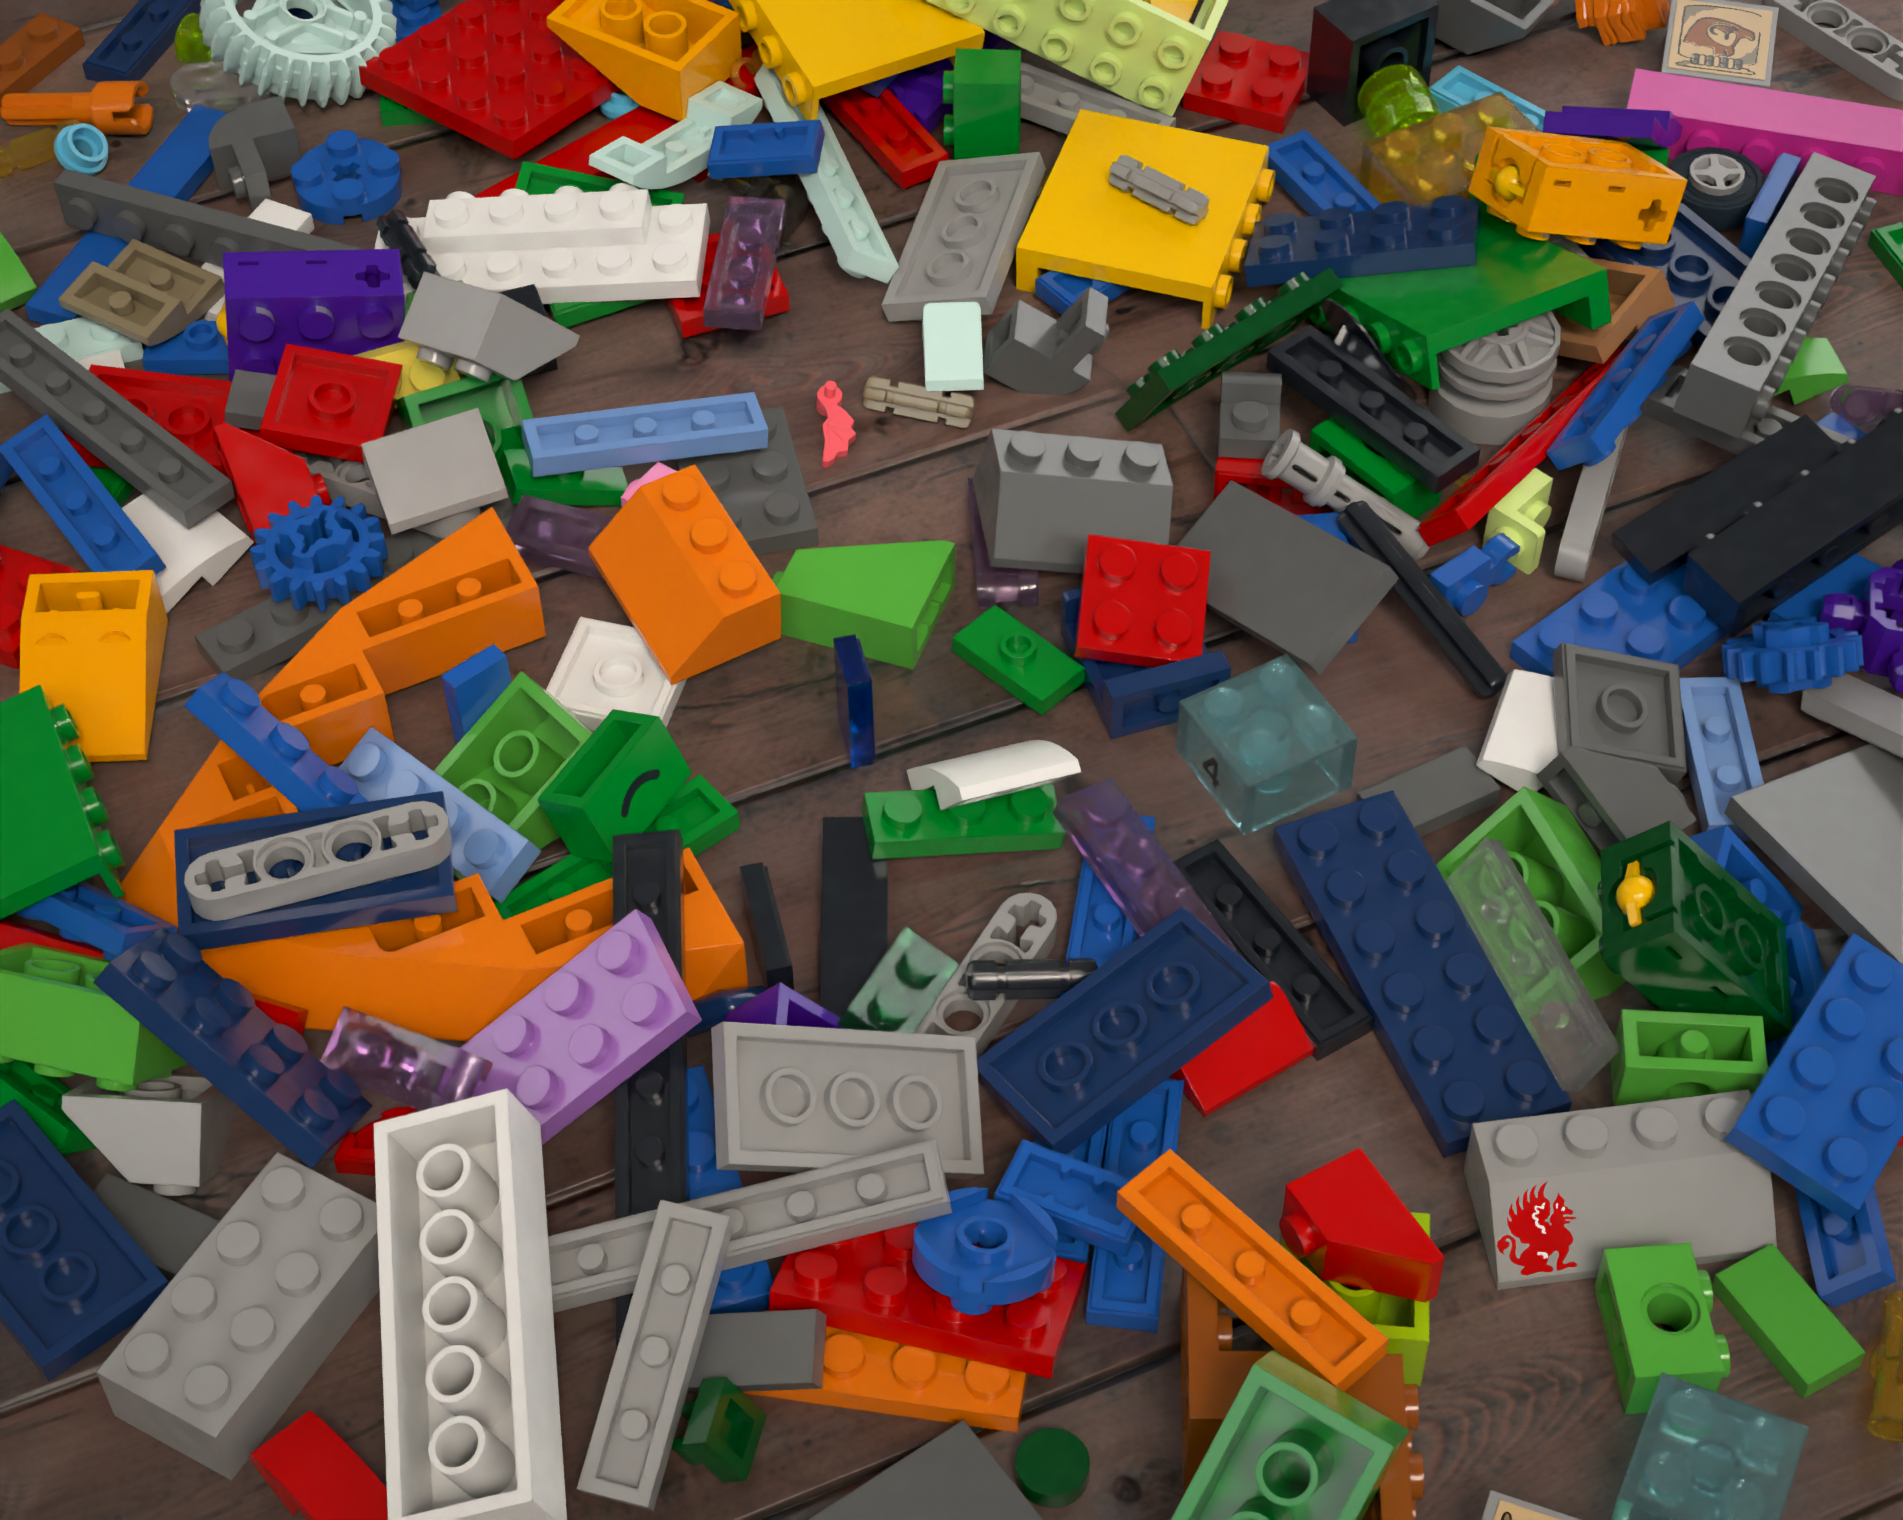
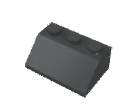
M1435 0L1439 4L1435 38L1467 55L1523 39L1560 0Z
M991 428L972 481L992 567L1082 574L1088 534L1169 545L1173 483L1162 444Z

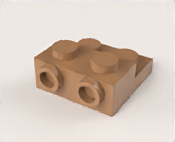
M1583 257L1607 268L1611 323L1591 330L1551 310L1561 327L1558 355L1604 364L1624 339L1631 340L1649 316L1673 308L1676 303L1662 269Z

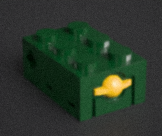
M1670 820L1600 850L1601 881L1598 883V896L1602 904V936L1599 938V950L1604 963L1613 973L1620 974L1639 990L1652 1006L1659 1007L1662 1011L1762 1016L1765 1043L1789 1034L1792 1029L1786 931L1785 923Z

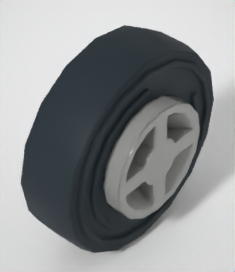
M1703 147L1690 149L1677 156L1668 167L1688 180L1681 202L1716 231L1734 229L1744 225L1745 218L1764 184V176L1754 162L1740 153L1724 148Z

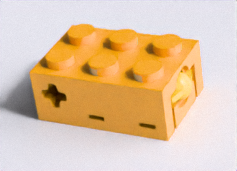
M1488 126L1468 192L1487 204L1486 211L1502 219L1511 220L1517 224V233L1531 239L1546 241L1549 240L1550 234H1559L1573 242L1585 245H1594L1597 238L1608 239L1610 242L1621 247L1641 249L1643 243L1667 245L1688 180L1627 142Z

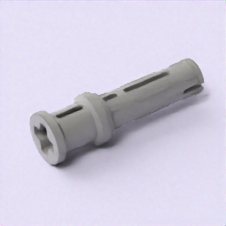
M1293 429L1286 430L1273 444L1261 468L1263 476L1270 480L1278 477L1303 493V501L1313 507H1322L1326 504L1341 513L1352 502L1366 501L1380 519H1383L1382 522L1415 562L1419 561L1429 550L1430 547L1427 546L1417 531L1421 522L1346 475L1345 466L1342 465L1340 459L1333 455L1325 458L1300 442V434Z

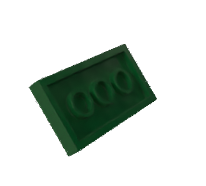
M1331 267L1311 279L1305 271L1296 275L1276 291L1279 295L1268 302L1263 297L1258 298L1240 310L1234 316L1236 321L1223 328L1221 323H1217L1197 336L1191 342L1193 347L1182 354L1177 349H1174L1147 368L1149 373L1126 389L1131 398L1115 415L1127 432L1133 430L1222 375V371L1233 369L1295 331L1321 307L1322 299L1331 298L1343 287L1342 283Z

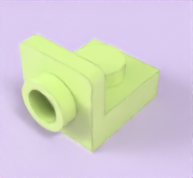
M1534 468L1489 511L1482 544L1484 546L1495 535L1504 533L1520 546V551L1507 561L1528 575L1538 568L1545 537V529L1543 527L1547 523L1552 510L1551 506L1548 505L1553 478L1537 468Z

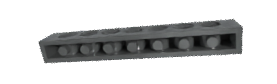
M1813 152L1694 357L1672 412L1737 439L1741 438L1751 418L1759 422L1763 421L1775 392L1779 391L1790 364L1794 363L1805 336H1808L1820 309L1823 308L1831 292L1834 282H1837L1848 256H1851L1861 232L1865 230L1877 203V199L1868 196L1876 178L1875 175Z

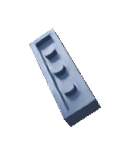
M755 392L526 419L522 420V441L533 477L768 448V427Z
M372 726L339 766V769L346 772L355 781L358 792L369 802L443 791L453 838V848L451 850L453 868L465 877L479 873L489 895L500 903L505 900L542 852L520 833Z

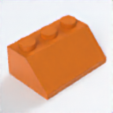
M695 464L640 486L588 547L590 558L670 685L782 638L781 593Z

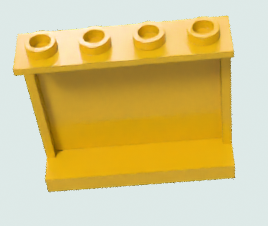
M728 0L734 11L740 13L741 30L749 32L758 45L763 64L768 69L773 68L782 82L784 94L788 102L792 106H797L806 120H817L819 99L945 58H948L953 66H955L956 48L982 49L985 31L981 26L966 21L925 0Z
M1080 109L1016 246V289L1035 293V279L1046 274L1048 270L1203 302L1201 328H1210L1218 308L1226 310L1229 305L1234 281L1233 276H1231L1232 272L1241 273L1243 270L1248 249L1246 237H1252L1255 223L1261 220L1262 205H1260V202L1269 203L1273 193L1276 172L1275 170L1268 169L1269 146ZM1121 155H1128L1142 162V169L1145 166H1150L1186 185L1185 191H1187L1188 187H1192L1206 194L1209 198V211L1206 217L1202 218L1197 225H1189L1174 216L1176 211L1168 214L1132 195L1133 189H1131L1130 193H1126L1113 186L1109 181L1111 173L1109 169L1112 163L1116 162Z

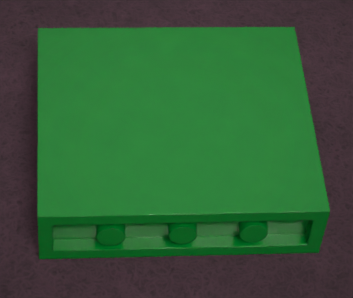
M1481 215L1476 265L1338 278L1343 287L1330 298L1349 311L1364 327L1393 369L1431 390L1440 388L1437 353L1553 310L1591 330L1611 323L1607 268L1547 240L1541 241L1525 237L1516 232L1515 225L1494 215ZM1320 307L1309 318L1315 325L1335 335Z
M37 685L0 702V919L97 874L101 875L115 899L125 895L116 871L117 868L125 865L123 854L109 829L102 831L101 828L102 824L110 821L109 814L95 787L92 785L87 788L86 782L95 779V775L83 749L79 744L72 745L71 741L81 737L78 727L65 703L54 707L41 685Z

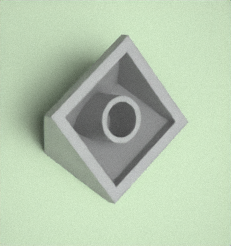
M478 408L361 444L365 469L391 534L509 498Z

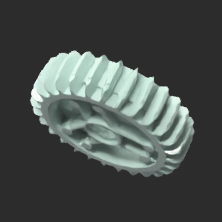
M201 0L199 28L203 31V44L211 47V59L223 61V72L227 75L238 72L240 74V86L243 87L249 83L257 85L260 97L266 91L278 94V96H282L283 101L286 97L298 99L300 107L306 104L307 99H314L321 108H324L328 98H332L339 105H343L346 102L348 94L355 99L361 98L365 89H371L361 85L358 66L367 67L366 61L374 56L379 57V53L383 49L391 47L396 43L397 18L392 14L393 3L390 0H256L252 10H246L243 17L239 16L235 8L243 0ZM288 9H304L310 12L313 18L301 19L295 17Z

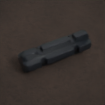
M392 209L387 216L380 215L377 218L376 227L380 231V237L386 246L390 247V249H399L401 270L408 276L407 280L412 288L417 290L424 272L438 276L441 275L437 271V265L431 255L426 253L427 249L413 227L408 225L409 221L404 213Z
M1059 958L1004 960V966L996 967L995 960H973L967 963L966 992L968 998L973 1001L996 1000V993H1004L1005 1000L1058 999L1060 992L1069 991L1097 970L1098 966L1096 960L1092 958H1068V965H1060Z

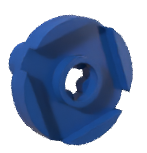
M339 130L329 134L326 138V143L308 151L291 167L293 186L301 210L311 213L313 219L323 223L345 225L343 216H355L358 214L362 215L363 222L378 218L392 209L402 195V170L397 152L380 142L358 138L357 134L350 130Z
M970 1187L949 1191L952 1213L919 1221V1225L916 1229L914 1228L912 1262L915 1270L931 1288L943 1295L949 1296L952 1307L958 1312L967 1315L985 1314L991 1310L993 1305L1016 1303L1038 1292L1045 1291L1050 1288L1054 1281L1057 1228L1051 1217L1040 1206L1025 1197L1011 1193V1202L1009 1204L1000 1200H988V1188ZM976 1243L983 1248L976 1247L972 1244Z

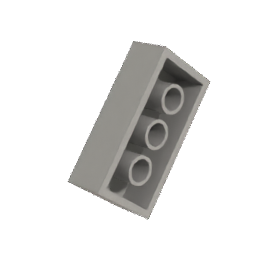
M277 1152L97 1370V1376L114 1416L232 1481L248 1460L250 1453L260 1445L380 1290L376 1202Z

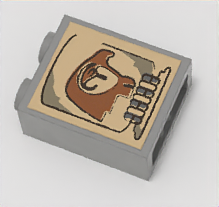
M1671 0L1659 72L1769 89L1779 7L1724 0Z

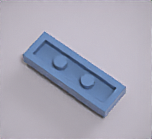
M1680 678L1686 763L1701 830L1705 832L1727 825L1741 841H1752L1725 814L1732 796L1764 784L1739 678Z

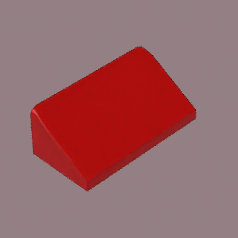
M1275 981L1270 982L1273 995L1270 1001L1170 1076L1171 1079L1184 1080L1183 1093L1204 1117L1313 1054L1314 1048L1305 1033V1029L1285 993Z

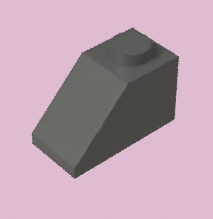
M1570 746L1536 775L1552 798L1569 808L1600 859V850L1669 820L1682 831L1697 820L1687 807L1686 800L1681 791L1675 785L1668 782L1660 770L1654 766Z

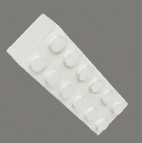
M507 1088L374 1123L388 1520H567L541 1125Z

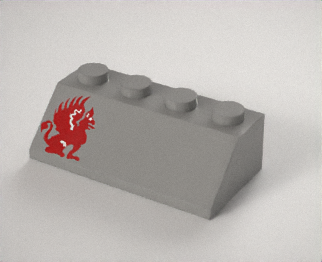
M1749 1090L1472 1123L1463 1171L1496 1290L1596 1278L1604 1249L1691 1243L1696 1265L1744 1259L1772 1243L1777 1248L1771 1171L1724 1140L1751 1096Z

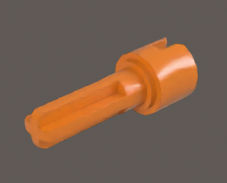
M100 81L91 92L8 93L2 97L0 113L1 117L9 125H75L86 123L93 124L103 135H144L152 127L154 108L148 103L134 104L135 97H143L150 90L144 81Z

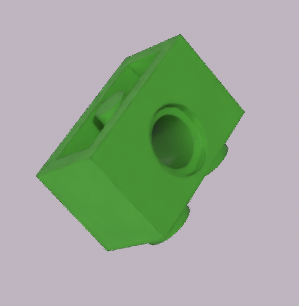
M1622 1009L1610 1055L1613 1106L1749 1090L1751 1095L1768 1068L1763 1017Z
M1691 1243L1604 1249L1594 1288L1625 1415L1712 1408L1721 1379L1728 1378L1730 1374V1353L1725 1336L1722 1333L1714 1334L1709 1315L1713 1309L1711 1280L1706 1270H1697ZM1653 1323L1669 1325L1677 1332L1664 1331Z

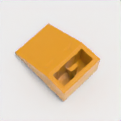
M154 570L29 575L21 616L19 694L37 685H41L54 707L65 703L81 736L71 741L72 745L79 744L89 762L147 760L168 624L167 614Z

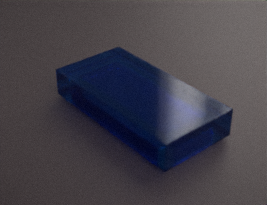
M855 634L833 638L838 723L852 768L871 765L873 760L876 759L872 678L860 639L856 638Z

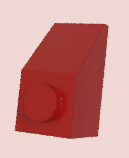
M228 423L214 426L213 443L226 477L232 481L235 500L249 536L254 541L253 546L257 545L254 535L255 530L261 528L270 529L267 516L271 512L282 516L288 515L290 513L289 502L295 501L302 508L310 506L313 496L319 495L323 505L332 504L322 475L320 473L311 475L304 458Z
M1360 1147L1286 1184L1282 1218L1279 1220L1282 1237L1290 1251L1297 1258H1307L1321 1279L1424 1303L1438 1296L1445 1260L1444 1255Z

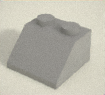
M424 272L398 337L419 347L416 356L419 360L449 371L452 363L455 362L454 370L473 379L488 383L491 374L516 381L576 347L580 335L501 293Z

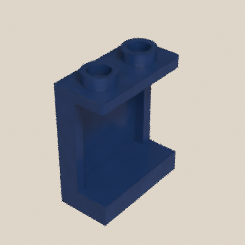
M1081 587L1065 591L1062 594L1061 635L1073 660L1085 667L1084 684L1110 739L1228 709L1231 666L1222 650L1209 653L1203 642L1202 655L1154 668L1074 657Z

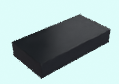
M763 862L740 866L744 908L763 985L769 989L781 982L794 990L792 961L768 868L763 865Z

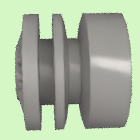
M1552 311L1437 353L1440 388L1435 390L1429 389L1428 407L1431 413L1472 443L1488 445L1508 443L1550 404L1553 374L1556 371L1557 356L1560 348L1561 327Z

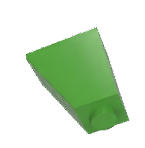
M937 540L796 549L785 571H777L772 579L781 593V634L914 670L956 585L955 543Z

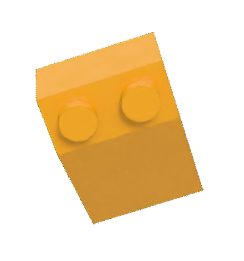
M565 0L546 17L548 28L637 104L677 121H681L687 116L688 98L719 80L725 82L742 65L740 13L707 0Z

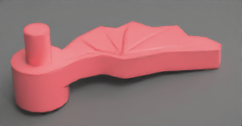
M827 381L818 390L816 399V410L819 414L826 417V421L822 424L821 429L824 442L822 467L824 468L832 466L837 458L847 457L848 446L856 440V433L853 430L854 420L846 410L841 408L842 392L834 381Z

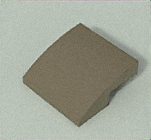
M132 239L108 267L92 261L58 298L61 307L143 344L153 346L174 337L185 330L189 324L196 322L224 296L225 292L221 276L136 239Z

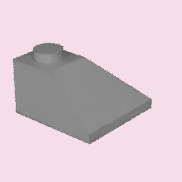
M172 1073L167 1078H151L139 1083L138 1089L133 1091H112L100 1088L95 1084L96 1077H93L62 1095V1110L129 1183L153 1184V1192L156 1194L182 1196L195 1193L196 1187H200L220 1171L236 1104L202 1075Z

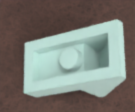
M942 302L925 304L923 307L922 339L926 391L984 390L981 307L979 303Z

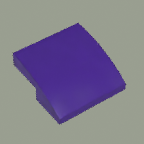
M1562 106V112L1545 111L1542 132L1623 141L1630 145L1668 147L1679 140L1682 126L1671 111Z

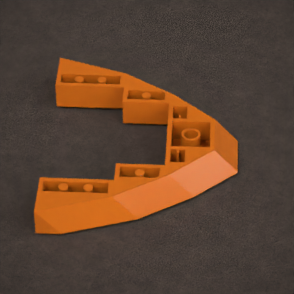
M493 507L340 608L258 694L260 704L278 721L288 723L298 729L308 740L309 748L327 765L332 766L343 762L371 726L395 742L385 695L442 675L493 644L504 652L546 636L538 585ZM220 740L122 881L121 885L125 895L119 897V899L178 927L174 830L298 812L296 806L223 740ZM686 848L683 850L686 989L693 1001L715 991L748 987L744 942L690 848ZM479 873L455 881L458 908L456 912L200 950L202 960L219 975L240 983L250 993L307 1009L308 1015L304 1029L468 1042L613 927V877L503 920Z

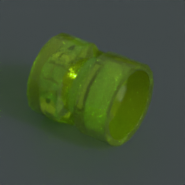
M1402 64L1388 66L1374 73L1362 86L1358 95L1359 109L1370 130L1375 133L1377 142L1388 161L1395 166H1417L1432 159L1443 149L1449 137L1450 127L1436 100L1433 99L1420 72L1412 66Z

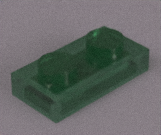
M905 926L837 1024L844 1029L915 1033L960 964Z

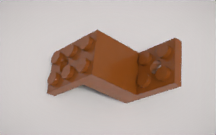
M1182 1267L1180 1286L1183 1491H1186L1253 1364L1269 1352L1232 1351V1314H1227V1306ZM1386 1354L1345 1391L1348 1395L1410 1430L1364 1514V1520H1416V1500H1422L1424 1489L1422 1453H1412L1411 1431H1417L1419 1422L1417 1384H1404L1403 1355Z

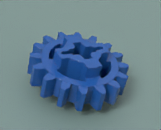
M315 495L310 501V506L302 508L295 501H291L288 503L290 512L288 515L282 516L271 512L267 516L270 529L261 528L256 529L254 532L257 545L250 547V553L260 588H270L272 599L276 603L291 596L294 610L300 611L308 601H316L319 611H326L329 600L338 598L341 603L346 605L351 602L350 592L354 589L366 592L372 588L369 576L383 577L385 573L382 560L388 558V551L384 533L381 530L380 520L377 516L368 517L366 506L362 503L348 510L345 498L342 496H338L331 505H323L320 496Z
M1797 616L1778 621H1761L1752 625L1753 633L1742 634V638H1729L1727 643L1721 645L1723 674H1726L1728 679L1740 678V682L1756 680V687L1769 688V693L1781 694L1812 688L1824 689L1832 685V676H1845V672L1858 671L1859 666H1864L1862 635H1858V631H1844V628L1841 627L1829 629V622H1817L1815 617Z

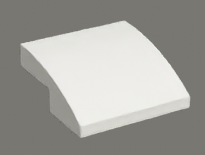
M144 494L122 508L166 565L165 569L155 575L166 614L201 576L214 586L254 543L253 540L217 510L187 529Z
M1514 669L1506 678L1476 766L1516 791L1525 786L1537 792L1544 786L1536 775L1558 756L1554 677Z
M1029 740L907 770L912 790L935 789L940 810L1056 783L1081 772L1078 759L1061 746L1044 740Z

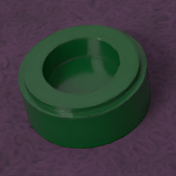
M1046 1428L1030 1434L1022 1441L1015 1457V1479L1019 1490L1029 1501L1046 1508H1059L1075 1502L1086 1490L1090 1474V1457L1086 1446L1076 1435L1063 1429Z

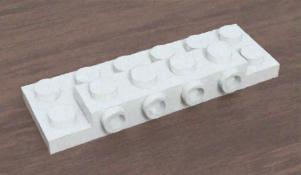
M618 183L613 185L609 191L583 192L574 186H563L558 188L554 194L529 195L520 189H508L502 192L500 197L475 198L467 192L456 191L449 194L446 199L430 200L426 217H406L409 221L408 225L413 227L427 249L426 253L431 255L436 263V269L442 277L456 281L463 280L466 284L494 292H502L535 284L542 304L700 297L710 227L707 203L652 206L648 189L638 190L631 184ZM378 230L374 249H390L383 242ZM402 272L405 311L407 293L416 290L412 288L407 280L408 276Z

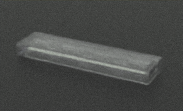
M1484 838L1445 882L1561 1090L1579 1092L1621 1050V1047L1502 842Z

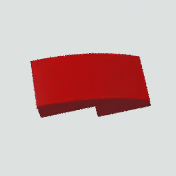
M311 1410L254 1450L248 1457L293 1517L300 1512L306 1520H388L386 1486L353 1449Z

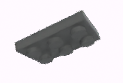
M782 406L761 410L768 427V448L675 460L677 471L694 464L696 465L756 556L819 545L818 527Z

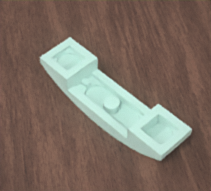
M719 80L688 98L687 116L685 119L642 144L622 136L589 155V165L643 189H663L677 185L696 176L707 168L715 126L752 124L762 109L763 99Z

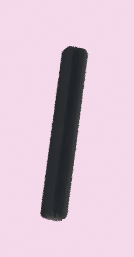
M1361 500L1352 502L1345 507L1337 517L1338 526L1357 549L1387 564L1396 573L1399 579L1390 590L1478 698L1485 700L1501 692L1508 676L1506 671L1368 503Z

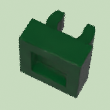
M727 1377L703 1379L697 1399L683 1405L681 1415L689 1423L684 1438H674L671 1449L690 1465L703 1464L723 1483L747 1481L767 1415Z

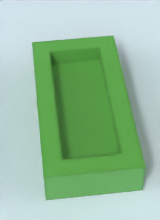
M1773 1243L1715 1274L1712 1284L1713 1293L1802 1399L1807 1398L1861 1366L1866 1353Z

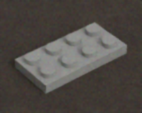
M1040 152L939 161L898 262L899 268L894 273L881 304L888 322L922 321L923 307L927 303L977 302L981 307V315L993 314L1016 252V246L1021 238L1046 171Z
M721 1022L711 1028L717 1170L802 1173L935 1139L940 1151L945 1179H973L984 1175L976 1037Z

